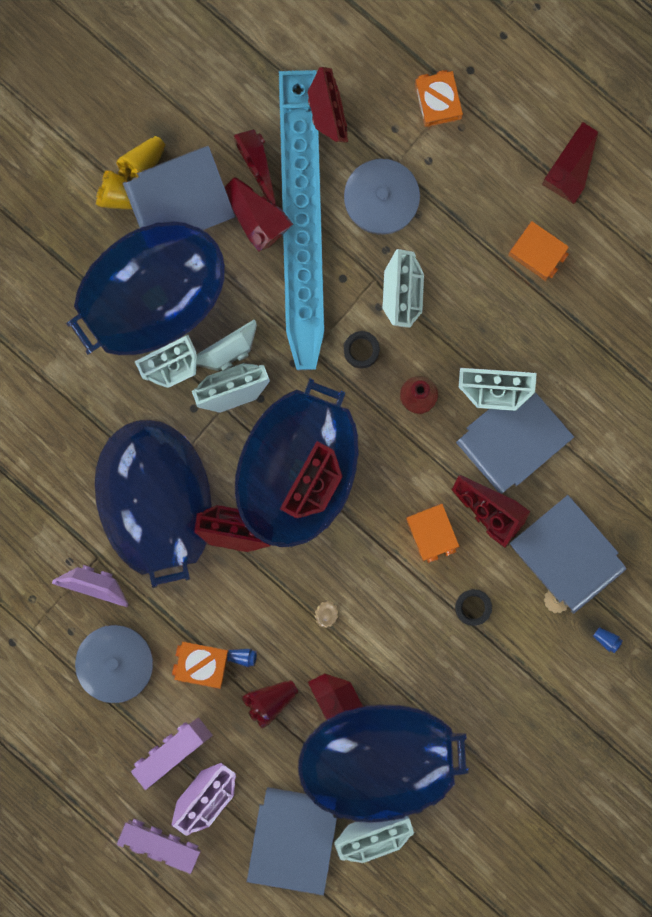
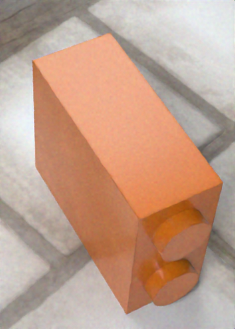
M531 221L509 252V256L546 281L548 277L553 278L558 271L556 266L559 261L563 263L569 255L567 253L569 246Z
M443 504L406 518L422 561L427 560L428 563L438 560V556L445 553L446 556L457 552L456 548H459V544Z

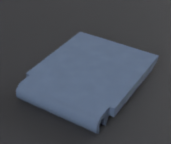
M209 146L137 173L138 177L132 178L131 181L123 182L147 247H152L162 242L165 245L235 217Z
M535 392L516 411L488 409L466 428L468 432L456 443L493 487L502 494L513 484L518 486L571 441L574 436Z
M569 495L564 497L510 543L519 557L559 603L563 601L573 614L626 570L624 564L616 556L618 554L617 550Z
M267 787L264 804L259 806L247 882L324 895L337 817L333 816L336 799Z

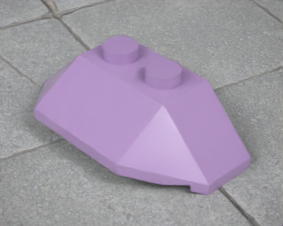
M83 565L82 569L77 567L52 581V584L128 607V602L117 580L112 578L113 574L104 571L101 574L94 573V568Z
M222 763L202 770L177 800L172 826L186 836L209 827L233 798L236 774Z

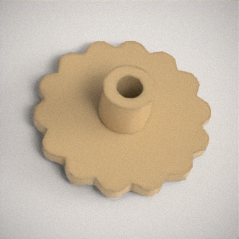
M549 590L548 593H545V607L549 611L562 613V611L567 610L568 606H565L563 601L559 603Z
M322 602L315 611V619H317L316 622L320 627H331L338 618L337 606L333 602Z

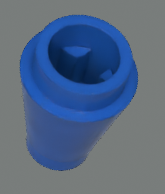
M600 627L593 635L605 649L616 653L623 642L620 636Z
M252 648L228 651L227 660L246 667L255 666L257 652L252 650Z

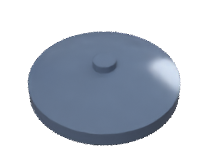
M375 159L360 165L350 175L344 191V203L351 220L364 231L378 235L395 233L406 227L414 218L420 201L418 183L413 174L402 164L389 159Z
M118 625L99 628L89 634L78 649L75 661L77 678L84 690L100 701L107 703L128 701L140 694L151 678L153 656L150 647L140 634L130 628Z

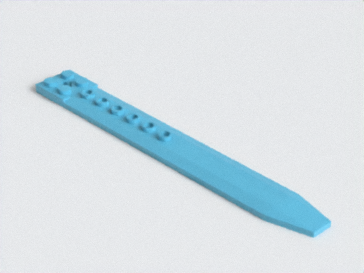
M317 70L279 71L282 204L284 213L293 223L283 234L286 334L297 370H316L324 335L318 130L315 129L312 122L313 115L308 104L309 97L307 93ZM296 86H300V89H304V91L301 92L299 95H297L296 92H293V89H296Z

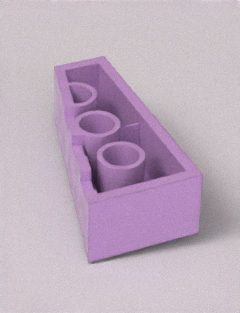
M199 717L189 724L187 722L183 723L177 728L179 732L175 736L171 733L163 740L164 745L160 748L155 746L148 752L150 756L147 759L142 757L134 764L136 768L131 773L145 790L213 736Z
M137 819L129 820L125 823L117 842L118 846L123 847L126 844L130 846L129 848L133 852L138 854H144L145 852L151 859L160 862L162 860L166 861L165 864L189 874L192 873L201 850L197 849L198 845L187 841V844L180 842V838L173 834H169V836L161 834V829L151 826V829L143 826L144 822Z

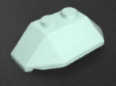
M401 249L395 251L384 271L383 310L392 325L410 328L413 325L412 323L422 313L424 273L415 258V253Z
M250 321L196 354V366L216 371L221 369L225 371L232 366V362L235 360L241 361L248 357L257 327L256 321Z
M189 335L135 361L142 379L150 380L166 388L196 375V351Z
M242 363L225 371L207 376L192 393L198 408L221 413L256 400L270 380L264 365L257 366Z
M460 368L459 388L477 408L516 411L535 393L537 373Z
M384 811L349 824L334 844L340 860L364 863L400 850L409 837L414 834L407 815Z

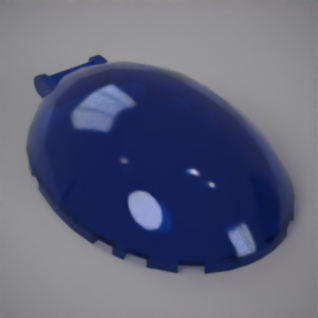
M158 222L134 230L113 243L89 267L76 293L74 308L78 315L66 324L68 327L71 326L85 346L87 355L99 347H102L106 353L115 355H137L164 347L194 329L214 307L222 291L225 279L223 254L216 241L207 232L184 222ZM80 319L83 320L96 339V344L93 345L77 323Z
M309 378L304 392L297 389L282 396L261 415L252 428L243 446L237 465L235 498L243 523L259 540L277 547H293L305 544L318 537L320 533L328 528L344 507L354 482L359 456L356 423L349 409L341 407L346 392L342 390L338 392L315 383L313 379ZM312 389L337 400L333 404L309 393ZM318 441L335 451L343 478L325 511L295 518L280 510L314 445Z
M139 420L129 423L117 430L108 439L100 453L96 466L95 497L104 532L115 552L131 569L141 575L149 574L152 588L177 580H190L188 565L198 561L207 544L195 533L196 517L198 513L212 507L210 486L205 468L192 444L172 426L153 420ZM180 566L183 568L182 572L160 577L155 576V572Z
M369 705L350 709L329 718L308 736L302 746L298 759L300 783L305 793L315 805L325 812L336 815L338 818L366 823L402 819L414 813H421L427 807L437 804L446 797V794L455 785L454 775L469 773V769L466 767L465 753L467 734H452V728L441 719L417 708L400 705ZM452 741H457L458 767L453 765Z

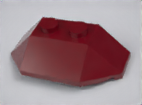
M320 67L307 92L309 97L308 104L313 115L312 122L315 129L335 142L346 143L348 142L347 124L340 92L333 77L332 68Z
M318 441L316 442L280 510L295 518L325 511L343 478L333 449Z
M215 505L197 514L195 533L211 546L244 552L271 546L273 528L267 525L255 512Z
M325 673L309 681L308 684L342 752L359 744L368 715L352 683Z

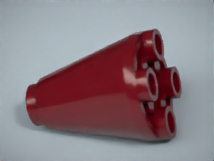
M415 376L409 378L403 384L400 391V400L408 411L415 414H424L435 406L438 400V391L436 385L430 379L424 376ZM422 386L424 392L420 394L417 392V388Z
M290 680L248 692L242 696V700L250 708V711H248L250 718L253 721L257 720L258 725L263 729L270 725L299 692L296 685Z

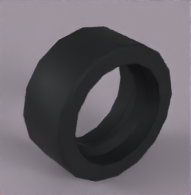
M355 332L345 341L344 356L353 367L360 369L368 368L378 359L380 352L379 342L370 332ZM366 339L371 343L373 353L369 359L359 361L352 356L350 349L354 341Z
M467 590L456 601V615L466 625L477 626L483 624L492 613L491 600L481 590ZM476 596L484 602L485 611L480 618L470 619L463 613L462 605L468 597Z

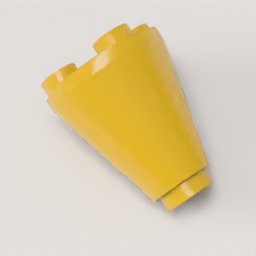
M154 136L119 157L116 162L120 169L118 174L124 179L131 181L132 178L138 177L137 173L157 166L166 147L164 141Z
M105 170L102 177L101 187L99 186L95 205L101 208L133 210L123 186V182H128V180L113 171Z

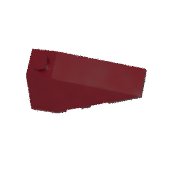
M582 122L550 169L542 185L570 203L575 204L585 187L598 131Z
M254 129L234 135L235 145L269 203L276 206L263 145L265 143L261 133L257 134Z
M234 177L224 187L237 219L247 238L258 252L271 247L293 225L281 208L273 206L268 202V199L256 194L251 187L237 177Z
M462 475L458 476L452 488V491L464 506L470 508L476 515L475 519L477 522L481 521L486 527V533L504 548L509 545L520 531L531 512L516 500Z

